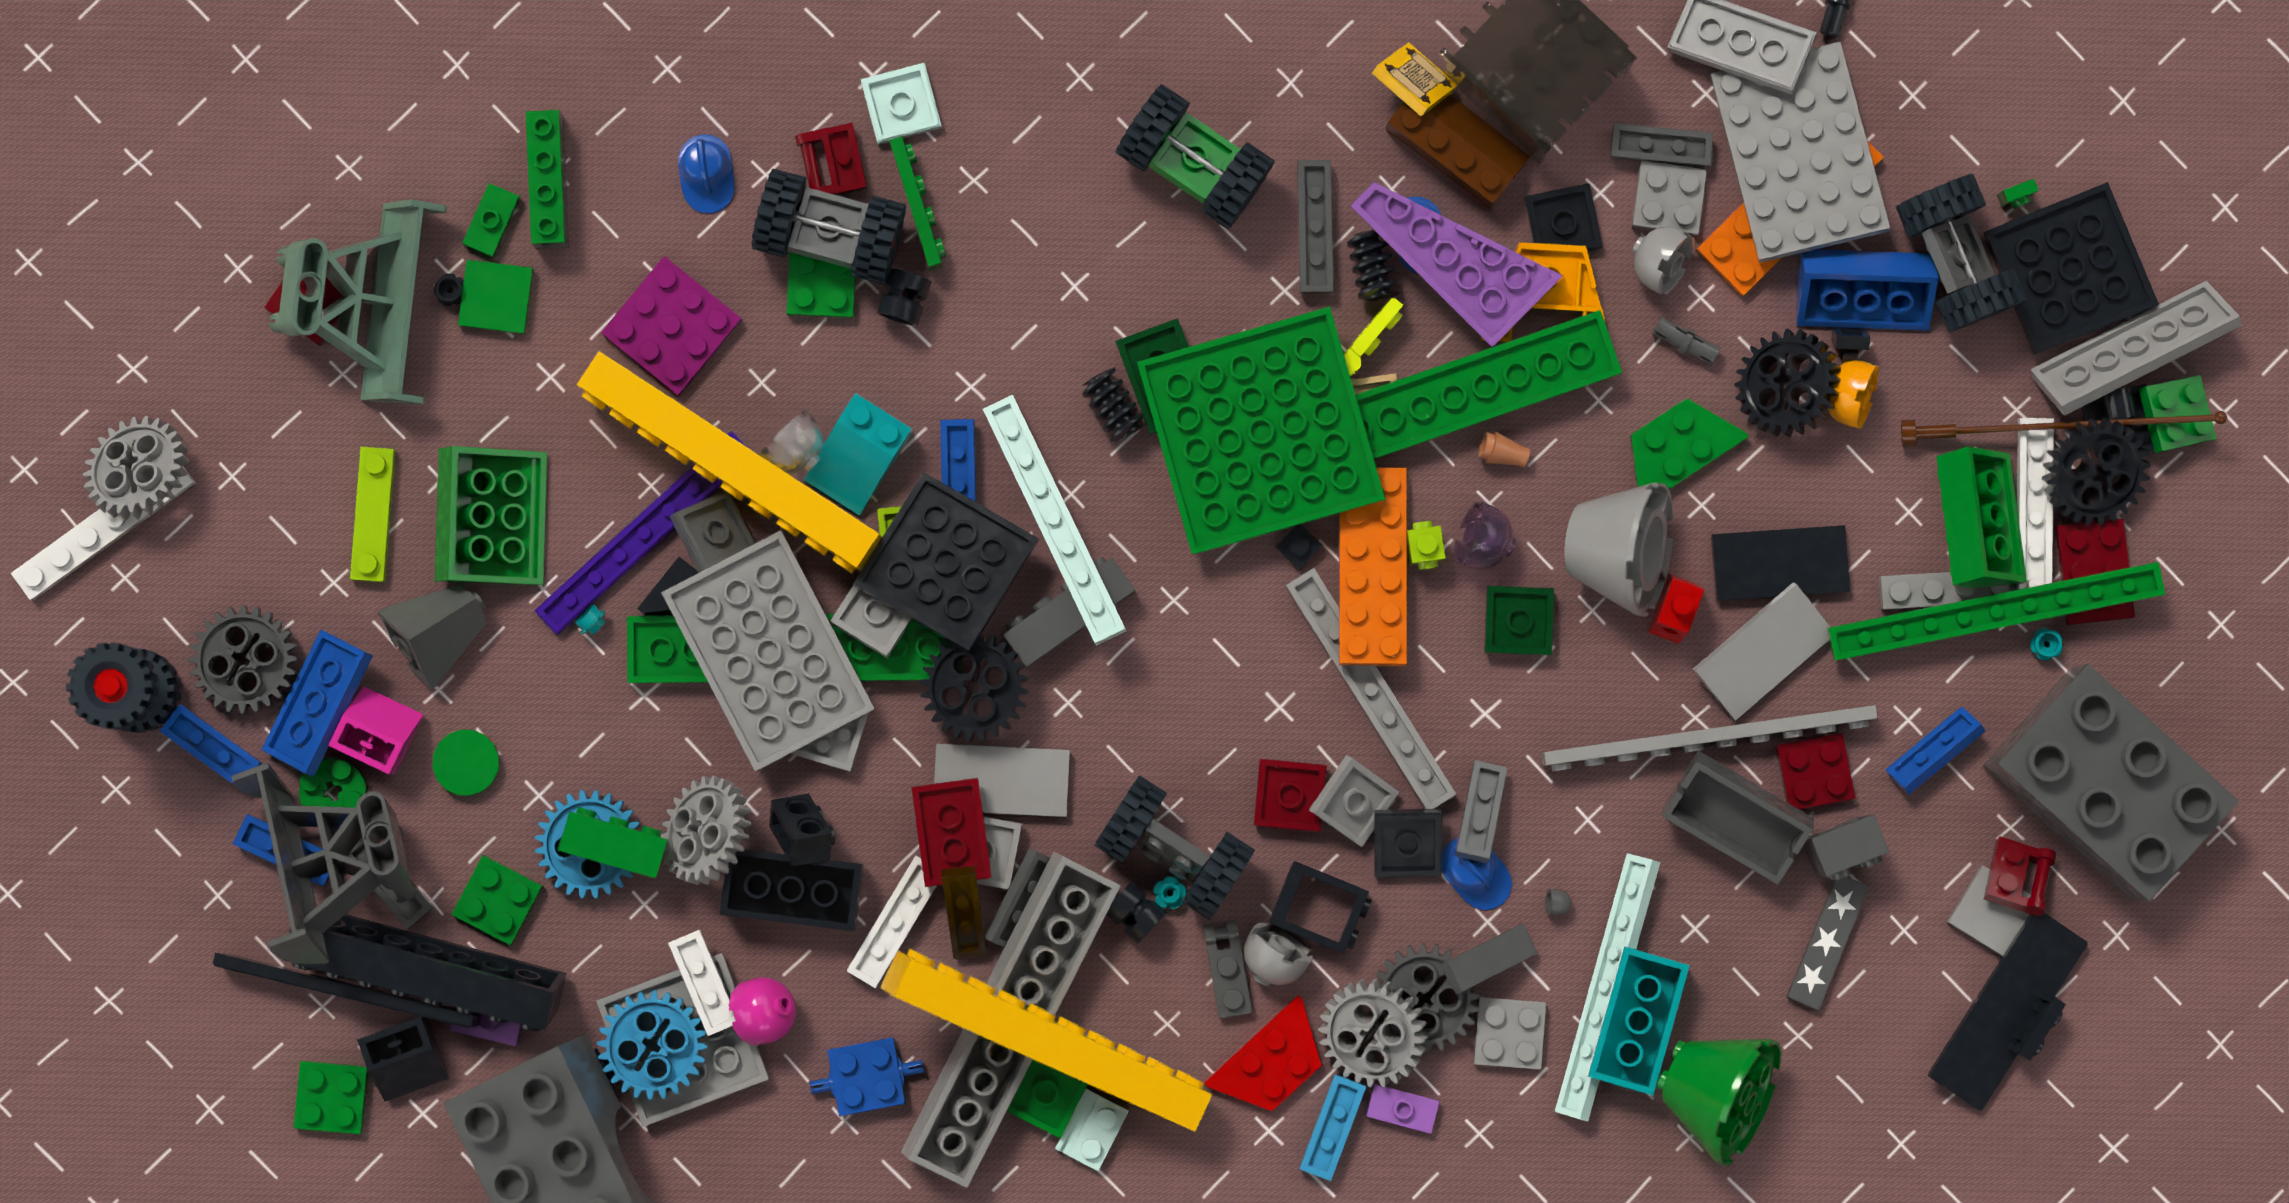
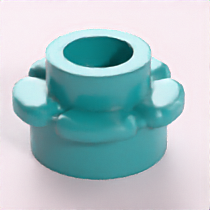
M594 604L585 610L575 622L581 629L580 633L585 634L587 631L591 635L596 633L606 622L602 618L605 610H599Z
M2041 628L2035 632V637L2030 640V648L2033 653L2037 654L2038 659L2049 661L2052 657L2056 658L2061 654L2063 650L2062 637L2056 630ZM2045 641L2049 642V647H2044Z
M1168 876L1163 881L1156 883L1154 887L1155 901L1162 908L1177 909L1183 904L1182 900L1187 894L1186 887L1179 882L1178 878ZM1168 890L1173 891L1172 896L1167 895Z

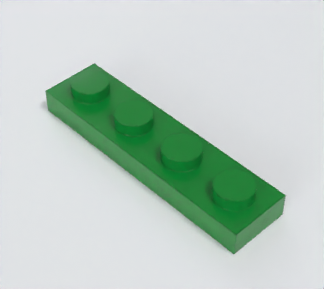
M902 136L891 139L889 141L929 270L942 268L940 259L946 257L941 238H933L930 227L936 226L931 206L924 208L921 195L927 194L921 175L914 177L911 164L917 161L911 143L905 145Z

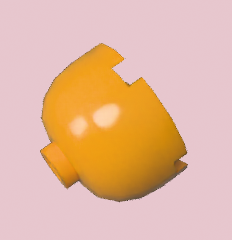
M1853 360L1841 364V370L1833 374L1841 378V382L1832 386L1833 389L1839 392V395L1830 398V402L1834 404L1835 409L1827 408V411L1837 422L1852 428H1861L1872 406V403L1869 402L1872 392H1876L1879 366L1865 361Z

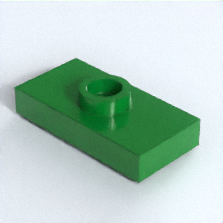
M488 183L462 244L494 258L521 197Z

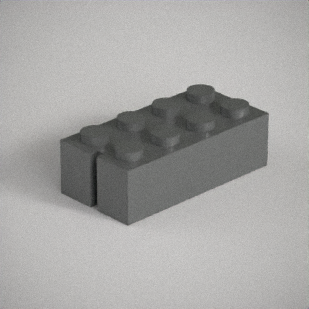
M1697 751L1684 772L1682 782L1679 781L1665 802L1662 817L1776 884L1780 883L1794 861V853L1798 855L1814 829V818L1700 751Z

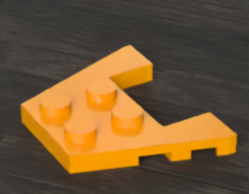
M1518 242L1515 249L1516 253L1563 275L1532 308L1582 311V316L1601 310L1605 322L1586 246ZM1512 328L1499 341H1511Z

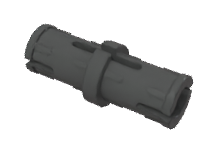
M1661 316L1652 333L1653 336L1678 348V352L1682 354L1686 352L1707 363L1709 366L1712 365L1721 348L1696 335L1695 330L1691 328L1687 330L1666 319L1664 316Z

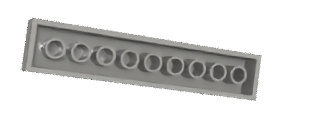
M1053 851L987 981L989 986L996 989L994 994L998 995L1001 989L1026 1002L1025 1008H1028L1029 1004L1032 1003L1055 1015L1121 885ZM963 1028L901 1153L908 1160L967 1188L1032 1058Z

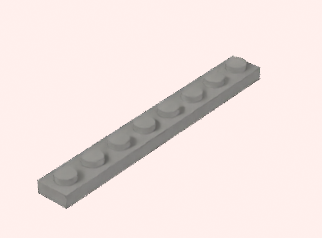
M1313 568L1287 584L1285 587L1424 808L1434 809L1455 796L1454 789L1377 667L1339 666V607L1316 570Z

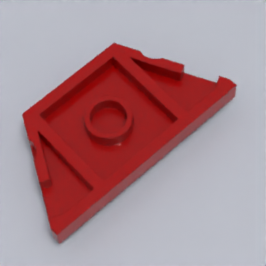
M1297 995L1217 1069L1204 1082L1205 1085L1270 1111L1278 1107L1321 1066L1302 998Z

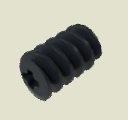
M1374 229L1355 234V237L1347 242L1348 248L1358 249L1350 254V260L1360 262L1352 268L1354 274L1363 275L1355 281V285L1366 288L1358 293V299L1365 301L1381 300L1400 294L1398 292H1390L1389 288L1396 285L1398 281L1387 279V275L1395 271V267L1385 266L1384 262L1392 258V254L1382 253L1381 249L1389 244L1385 240H1379L1380 235Z
M1115 367L1105 370L1082 385H1088L1082 393L1083 397H1094L1089 404L1090 409L1101 408L1096 415V419L1098 421L1108 419L1103 426L1104 432L1115 431L1109 439L1111 444L1128 438L1146 426H1138L1137 424L1143 417L1142 413L1131 414V411L1137 405L1136 402H1124L1130 392L1128 390L1117 391L1123 382L1122 379L1111 381L1110 377L1116 371Z

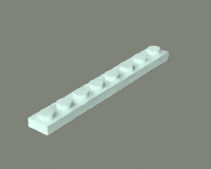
M1011 395L984 408L983 411L1096 646L1126 632L1014 396Z
M1628 853L1626 855L1555 1112L1584 1121L1589 1120L1600 1080L1588 1077L1624 946L1636 949L1660 866L1658 861Z

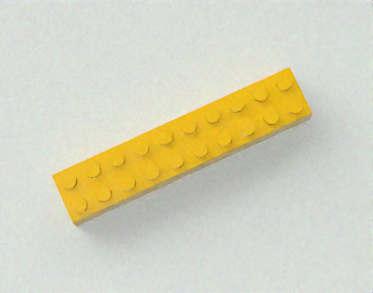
M598 351L577 383L584 390L581 396L601 411L606 406L612 409L609 415L614 417L615 420L629 429L635 424L639 427L637 433L657 447H659L661 442L667 445L664 451L684 465L689 460L695 465L692 469L710 482L714 483L716 479L721 480L723 483L720 487L739 501H742L744 496L751 501L748 505L768 520L772 515L779 518L776 524L796 538L802 533L807 537L804 542L824 556L827 551L835 555L832 560L851 574H853L855 569L861 572L882 539L878 532L600 351Z
M909 949L907 954L897 950L880 987L892 996L1192 1131H1196L1212 1094L1203 1089L1204 1082L1180 1070H1177L1176 1075H1174L1175 1069L1149 1056L1147 1061L1144 1062L1146 1056L1120 1043L1116 1049L1114 1048L1115 1042L1094 1031L1089 1030L1088 1034L1085 1035L1086 1029L1063 1017H1059L1056 1022L1054 1021L1055 1015L1032 1003L1029 1004L1028 1008H1025L1026 1002L1001 989L998 995L994 994L995 988L977 978L970 976L968 981H965V974L940 962L938 968L934 967V960L915 950Z

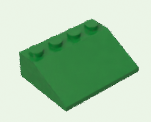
M449 446L438 449L434 582L543 585L547 452Z

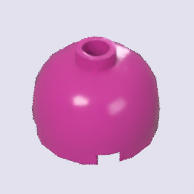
M760 977L742 982L737 985L731 994L729 1011L734 1010L735 1022H731L733 1029L741 1040L750 1045L757 1046L773 1043L785 1037L794 1025L796 1003L793 995L784 984L773 978Z

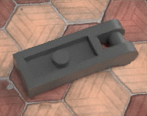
M1236 920L1227 921L1226 925L1213 927V924L1204 925L1203 929L1219 1018L1252 1013ZM1229 938L1230 948L1217 950L1216 940Z

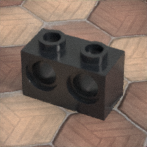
M810 794L771 800L769 827L791 866L830 860L831 845L835 844V833L832 826L827 825L823 818L821 807L815 805Z

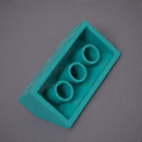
M1624 946L1588 1077L1654 1095L1690 965Z

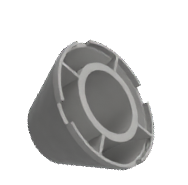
M1653 482L1579 503L1574 508L1567 527L1564 549L1567 573L1637 616L1646 617L1648 612L1645 611L1648 608L1655 609L1662 595L1669 571L1673 538H1667V520H1674V512L1668 487L1663 483Z

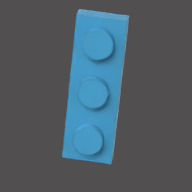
M1334 1074L1301 1161L1300 1170L1329 1181L1332 1180L1365 1092V1085Z

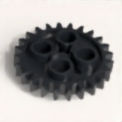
M1785 329L1782 338L1780 334L1773 331L1771 342L1763 337L1760 338L1762 347L1759 350L1750 346L1753 354L1751 359L1742 357L1741 360L1747 367L1746 369L1736 371V373L1744 377L1743 381L1734 383L1735 387L1743 391L1736 396V400L1745 403L1740 409L1741 412L1746 415L1750 414L1748 421L1754 425L1758 424V428L1763 432L1770 430L1771 434L1778 437L1782 430L1785 436L1791 437L1794 428L1796 432L1804 435V425L1807 424L1816 429L1815 418L1819 417L1826 421L1827 416L1823 410L1825 408L1835 409L1834 404L1830 402V398L1838 396L1839 392L1832 387L1834 384L1841 382V378L1833 374L1841 370V366L1837 363H1831L1837 357L1836 354L1832 351H1827L1829 345L1823 341L1818 342L1819 338L1811 333L1807 337V333L1799 329L1796 335H1794V332ZM1809 359L1808 368L1800 372L1799 369L1802 362ZM1778 362L1775 372L1768 374L1770 365ZM1805 392H1809L1807 401L1799 405L1800 396ZM1777 394L1775 403L1767 407L1770 396Z
M2090 418L2088 428L2077 422V432L2073 434L2070 430L2065 429L2067 439L2062 441L2056 438L2054 441L2059 447L2058 450L2047 451L2053 460L2052 462L2043 463V467L2050 471L2049 474L2042 476V480L2050 484L2044 489V492L2052 497L2049 502L2054 507H2059L2058 511L2063 516L2069 515V518L2076 523L2081 519L2086 525L2090 526L2094 517L2097 523L2103 525L2106 515L2113 521H2116V511L2120 510L2127 514L2126 504L2128 502L2138 504L2134 494L2136 492L2145 493L2146 491L2140 486V482L2150 480V477L2142 472V470L2151 467L2147 460L2142 459L2149 452L2144 447H2140L2143 440L2137 435L2134 436L2135 432L2128 426L2124 428V425L2117 420L2112 424L2107 418H2103L2099 425L2096 420ZM2112 445L2109 453L2102 456L2104 448ZM2088 446L2090 449L2091 458L2088 456L2086 451ZM2081 458L2079 466L2071 469L2073 462ZM2121 474L2120 480L2112 485L2114 477ZM2102 485L2104 486L2106 491L2105 497H2103ZM2091 487L2088 496L2081 498L2083 491Z
M981 634L970 653L952 643L950 649L940 644L939 649L942 655L940 657L932 654L929 656L935 663L934 667H923V670L930 674V679L920 680L921 684L929 686V691L920 694L922 698L931 700V703L924 708L925 711L937 712L931 721L938 723L943 720L944 723L941 729L943 732H948L954 727L953 737L957 739L965 731L967 741L971 742L974 739L975 733H978L981 741H986L987 731H990L994 737H999L998 726L1000 725L1010 730L1011 726L1007 719L1009 717L1020 719L1019 714L1015 711L1016 707L1027 706L1023 701L1019 700L1020 695L1030 693L1029 690L1021 688V683L1029 680L1028 676L1019 675V671L1025 667V663L1014 664L1013 662L1018 656V652L1012 651L1006 654L1007 642H1002L995 647L996 637L993 635L985 643L984 636ZM968 656L973 662V667L968 674L962 675L958 671V662L963 657ZM986 659L987 664L979 676L981 661ZM995 668H1000L1004 673V680L998 686H992L988 679L990 672ZM978 679V684L982 686V690L974 692L972 695V690L968 688L969 682L975 683ZM952 688H958L961 693V700L955 706H950L946 701V694ZM971 697L969 712L967 715H963L964 707H966ZM988 699L992 704V712L989 716L981 718L977 713V706L982 700Z

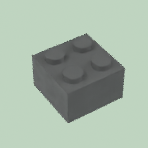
M1874 814L1862 815L1811 835L1804 844L1816 877H1826L1827 881H1834L1852 874L1850 868L1856 865L1858 868L1876 865L1883 861L1881 855L1889 852Z

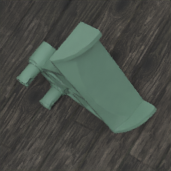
M414 199L383 203L379 237L328 251L326 245L321 240L316 238L297 240L289 246L280 248L277 254H283V256L276 257L278 264L284 267L280 311L270 316L269 320H275V323H269L270 329L274 333H285L288 336H304L316 333L364 366L360 400L394 404H424L425 397L402 394L422 217L423 214L446 213L447 206ZM378 246L373 294L362 293L367 249ZM347 255L345 270L335 258ZM327 277L343 297L322 310L325 279ZM302 280L307 285V291L305 295H303L300 290V283ZM361 303L371 304L366 349L357 344ZM340 314L337 330L327 322Z

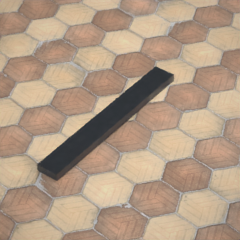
M215 953L213 960L215 967L467 1028L478 1026L481 1017L480 1014H466L457 1011L455 1008L432 1005L422 1000L398 996L393 993L228 953Z

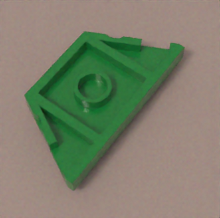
M1686 398L1630 435L1637 487L1657 482L1665 484L1670 489L1749 436L1745 431Z

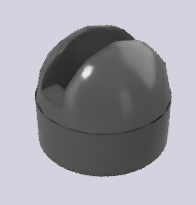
M1548 889L1545 897L1547 915L1560 916L1567 913L1572 904L1568 893L1561 889Z

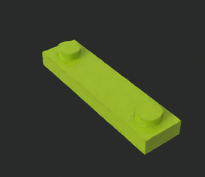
M360 447L350 580L385 582L395 449Z

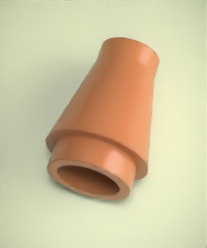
M1496 431L1493 434L1488 432L1484 434L1478 451V457L1485 459V463L1516 465L1520 467L1526 466L1530 455V448L1523 447Z

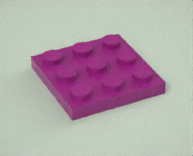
M663 256L601 333L675 394L680 396L742 319L667 257Z

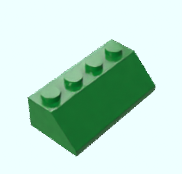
M1967 446L1936 456L1937 475L1940 481L1942 497L1941 506L1944 513L1946 542L1949 551L1950 574L1953 586L1984 588L2026 583L2010 453Z

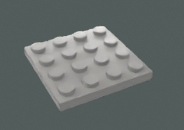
M721 953L712 958L729 998H731V994L736 986L725 956ZM679 969L596 1001L605 1027L610 1028L611 1024L606 1020L605 1016L612 1015L616 1017L618 1015L614 1005L618 1004L626 1008V996H630L634 1002H638V992L640 991L644 993L646 999H650L652 991L657 990L658 999L661 1000L667 992H670L671 1003L674 1004L681 997L683 998L681 1005L683 1011L691 1006L694 1008L689 1015L691 1020L700 1017ZM643 1012L638 1018V1025L644 1031H651L656 1026V1018L650 1012ZM666 1018L652 1039L645 1038L644 1043L647 1045V1049L635 1065L636 1071L641 1070L652 1051H660L661 1047L657 1043L670 1024L669 1019ZM702 1021L695 1026L696 1031H705ZM733 1026L710 1036L706 1033L704 1036L699 1037L698 1042L708 1045V1048L698 1050V1055L705 1058V1062L694 1063L693 1066L700 1073L699 1075L687 1074L691 1083L689 1086L680 1081L677 1083L679 1093L675 1094L669 1087L667 1088L666 1098L662 1099L659 1091H654L652 1100H648L645 1090H642L639 1097L635 1098L634 1087L631 1086L629 1088L642 1127L770 1079L758 1045H750L741 1040L734 1031ZM671 1030L666 1037L667 1044L673 1049H680L685 1043L684 1034L679 1030ZM624 1041L620 1046V1054L624 1059L633 1060L638 1054V1047L632 1041ZM659 1058L653 1059L649 1063L648 1070L653 1077L661 1078L666 1074L667 1066L663 1060Z

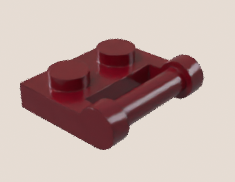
M853 122L805 132L795 136L797 146L801 147L809 188L833 195L867 189ZM823 141L832 184L822 186L814 144Z
M1999 836L1995 842L1983 899L2030 915H2043L2046 908L2044 896L2050 867L2055 864L2056 852L2049 848L2038 849ZM2028 861L2037 864L2031 897L2029 898L2021 896Z

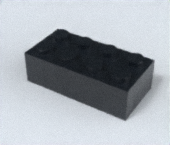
M747 849L744 852L737 851L735 853L738 861L737 864L728 863L729 873H725L720 915L856 931L864 864L825 860L791 866L785 854Z

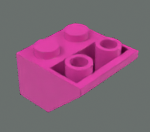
M363 686L343 714L328 746L387 774L396 775L424 714Z

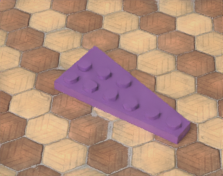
M1375 182L1350 205L1491 347L1563 276Z

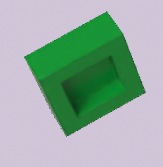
M2031 179L2001 191L1997 197L2001 207L2011 204L2013 209L2032 202L2030 196L2037 193L2039 189L2035 179Z

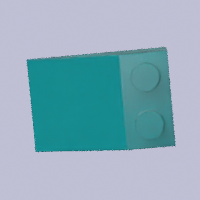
M855 393L837 420L804 481L860 516L914 432L909 426Z

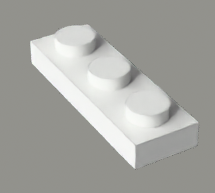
M701 930L669 942L670 949L707 1035L710 1036L731 1027V1022H735L734 1010L729 1011V995Z

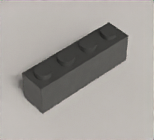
M1101 557L1094 562L1114 606L1136 592L1113 557L1107 561L1104 557ZM1066 583L1060 586L1062 593L1057 597L1051 599L1048 595L1032 606L1036 612L1026 619L1019 615L1005 626L1008 631L1003 636L1013 650L1018 652V657L1022 663H1025L1026 668L1035 664L1087 627Z

